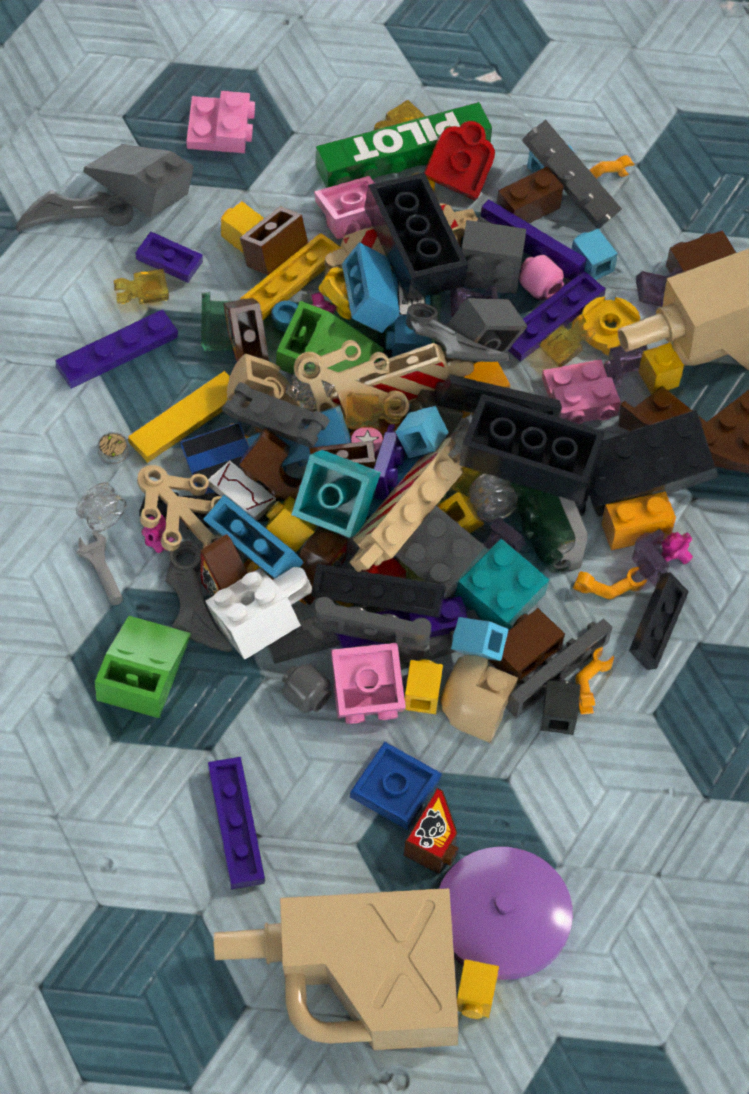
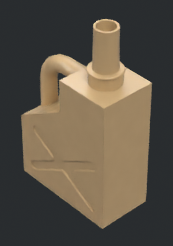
M749 249L667 278L663 306L657 308L656 314L618 329V338L624 351L629 352L666 339L668 342H673L672 347L684 365L695 366L729 354L749 370Z
M449 888L280 898L281 923L268 924L265 922L264 929L214 932L215 960L266 958L267 964L282 962L285 977V1003L289 1020L300 1034L314 1042L329 1044L368 1042L373 1050L458 1046V1012ZM329 984L353 1021L324 1022L314 1018L307 1006L306 985Z

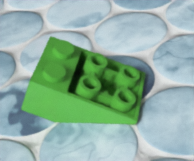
M300 301L276 351V365L281 367L280 370L295 375L294 363L302 353L315 352L322 356L340 349L342 344L348 340L356 341L361 348V355L357 360L348 361L346 359L328 367L336 372H341L369 361L374 353H383L384 348L329 311ZM349 346L346 348L345 353L347 355H354L357 348ZM377 358L374 363L379 362L380 358ZM312 362L304 365V370L307 372H311L315 368V364ZM321 380L324 387L326 381Z
M128 616L108 649L95 680L96 701L160 718L191 633Z

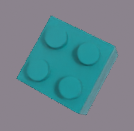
M324 450L310 454L291 515L351 538L356 535L365 523L381 472Z
M500 539L458 581L455 597L461 596L463 604L470 610L474 609L477 616L483 621H490L507 628L509 631L521 615L528 613L543 598L550 579L505 541Z

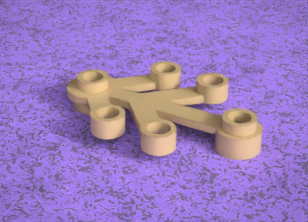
M348 340L342 344L340 349L322 356L315 352H305L295 360V375L300 381L310 384L316 400V411L322 412L319 408L325 402L329 403L331 408L335 407L333 401L326 396L321 380L333 384L345 413L346 425L350 429H358L364 422L361 412L356 409L350 392L383 405L387 415L392 418L403 417L408 412L409 402L402 392L391 391L386 393L357 380L375 372L383 373L389 368V359L382 352H376L370 357L369 361L341 372H336L328 367L346 359L348 361L357 360L361 355V348L356 341ZM355 346L357 350L354 355H347L345 353L346 348ZM377 358L385 359V364L382 367L374 366V361ZM308 362L315 364V368L311 372L304 370V365ZM393 398L400 399V404L397 407H391L389 403ZM353 414L359 416V420L355 424L348 422V418Z
M156 465L145 466L139 471L137 483L145 494L144 509L140 516L141 524L147 528H154L158 525L161 513L157 508L158 496L167 504L165 531L161 539V545L164 549L174 551L180 546L182 536L178 531L179 518L204 544L203 548L222 537L220 535H213L193 513L208 514L222 496H216L211 501L180 497L171 490L190 491L193 495L201 496L205 494L208 488L209 481L206 476L202 474H194L191 478L169 476L163 468ZM149 477H154L158 479V481H153ZM199 482L203 487H196L193 483ZM151 514L156 519L150 520L145 515ZM173 537L176 542H169L166 538Z

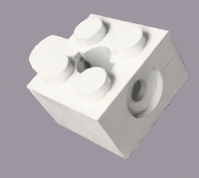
M260 567L254 572L246 574L241 580L231 586L219 590L205 602L219 630L244 659H247L301 626L291 605L310 594L312 587L302 568L293 567L272 580Z

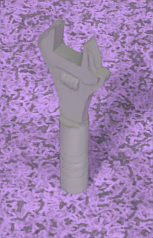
M93 531L92 534L96 541L85 545L80 537L78 542L79 549L76 551V554L93 565L111 604L118 605L123 601V597L105 561L106 537Z

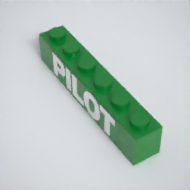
M480 102L318 145L316 146L315 165L326 188L367 176L373 180L376 177L399 173L416 166L427 165L439 135L448 127H460L464 122L475 121L484 128L486 140L491 142L492 126Z

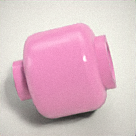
M538 255L534 258L529 257L522 263L519 282L534 298L538 300L549 299L563 288V271L549 257Z

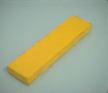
M322 233L318 234L244 294L240 300L252 297L260 303L262 320L266 319L272 313V309L277 303L289 300L323 272L326 268L325 256L341 249V247Z
M223 371L129 435L128 443L147 463L223 412L222 407L227 400H231L227 398V386L230 376Z

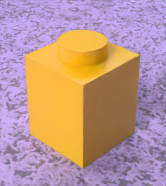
M241 201L234 208L227 209L222 215L221 237L243 253L240 237L262 221L264 217Z
M671 342L643 351L638 373L650 394H653L662 386L667 390L679 387L684 364L677 352L674 351Z
M460 492L437 505L468 533H472L484 525L470 498Z
M289 496L283 504L277 501L268 511L266 516L269 520L266 529L296 553L315 532L317 525L291 515L295 500Z
M426 659L419 661L410 660L404 710L436 715L443 669L442 664H436Z
M465 959L457 996V1011L462 1012V1015L472 1019L489 1018L499 966Z

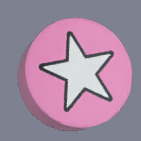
M362 427L353 433L351 443L373 440L374 455L377 457L383 437L375 428Z

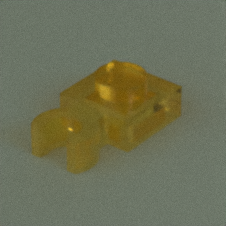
M406 100L387 112L386 119L377 122L374 130L425 117V115L409 100Z
M164 269L133 273V281L125 278H118L113 281L114 291L125 290L124 292L116 293L118 304L128 303L132 298H138L139 304L169 300Z
M579 315L573 320L572 327L569 330L561 325L539 344L543 352L558 367L565 366L583 351V347L580 344L581 341L590 340L596 334V330L592 325L587 330H580V327L586 323L583 315Z
M347 394V427L378 428L379 419H384L390 424L400 423L401 416L391 415L389 408L401 406V399L391 398L385 403H379V394Z

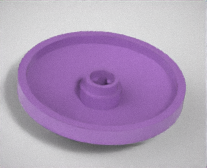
M511 847L481 849L459 860L442 880L439 889L449 888L454 959L464 966L465 959L499 966L497 979H519L533 975L546 968L558 957L566 945L573 919L571 897L561 876L540 857L525 850Z

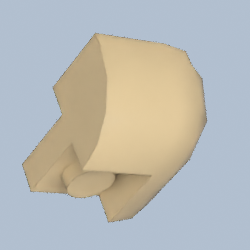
M244 354L235 364L227 386L228 399L233 398L235 395L234 389L239 382H242L256 391L300 407L296 385L291 386L288 380L279 372L280 366L248 354ZM245 401L242 407L247 408L250 402ZM255 427V432L260 433L263 431L262 429Z
M465 655L459 657L443 688L440 703L442 704L443 712L450 720L452 726L462 732L491 743L503 718L510 694L516 687L518 678L488 666L489 659Z

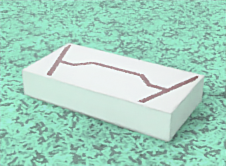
M231 461L226 463L208 479V486L220 496L225 495L256 521L276 503V498L256 481L247 477Z

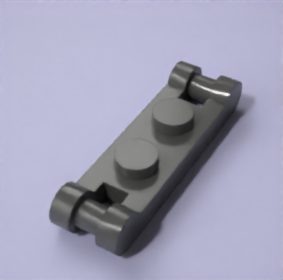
M239 382L234 389L235 395L233 398L227 400L222 407V410L234 419L262 430L266 427L275 435L309 448L314 447L318 441L317 435L320 430H325L330 422L327 416L318 411L311 412L256 391L242 382ZM245 401L250 402L247 408L242 407Z
M321 597L315 602L314 625L320 630L384 644L397 643L398 647L417 651L425 650L429 646L431 623L425 618H418L412 622L399 619L392 614L380 615L367 612L360 607L347 608L334 605V602L328 597Z

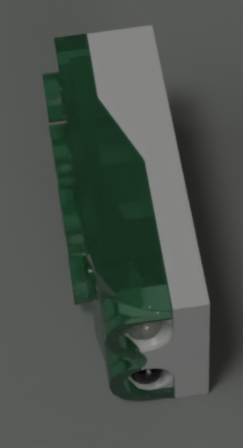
M502 479L505 488H510L514 512L516 514L520 513L523 520V535L526 540L530 539L534 551L547 566L548 571L559 573L581 568L588 534L575 502Z

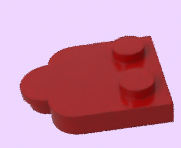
M475 121L464 122L460 127L451 126L446 128L439 135L424 171L427 179L476 201L495 158V149L486 140L484 128Z

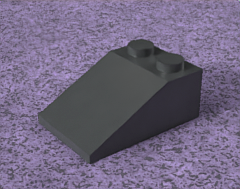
M121 144L85 166L83 172L151 218L188 194L194 166L172 151Z

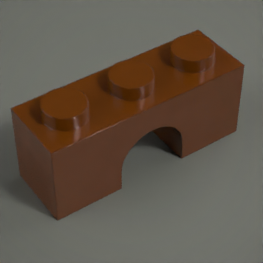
M265 427L244 453L239 465L243 467L242 471L247 477L254 481L260 480L268 486V491L275 498L286 500L291 496L296 501L303 478L289 476L282 467V462L288 456L291 446Z

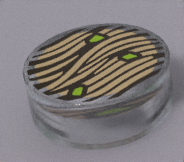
M108 432L99 438L97 443L98 455L104 462L118 464L128 457L129 442L123 434Z

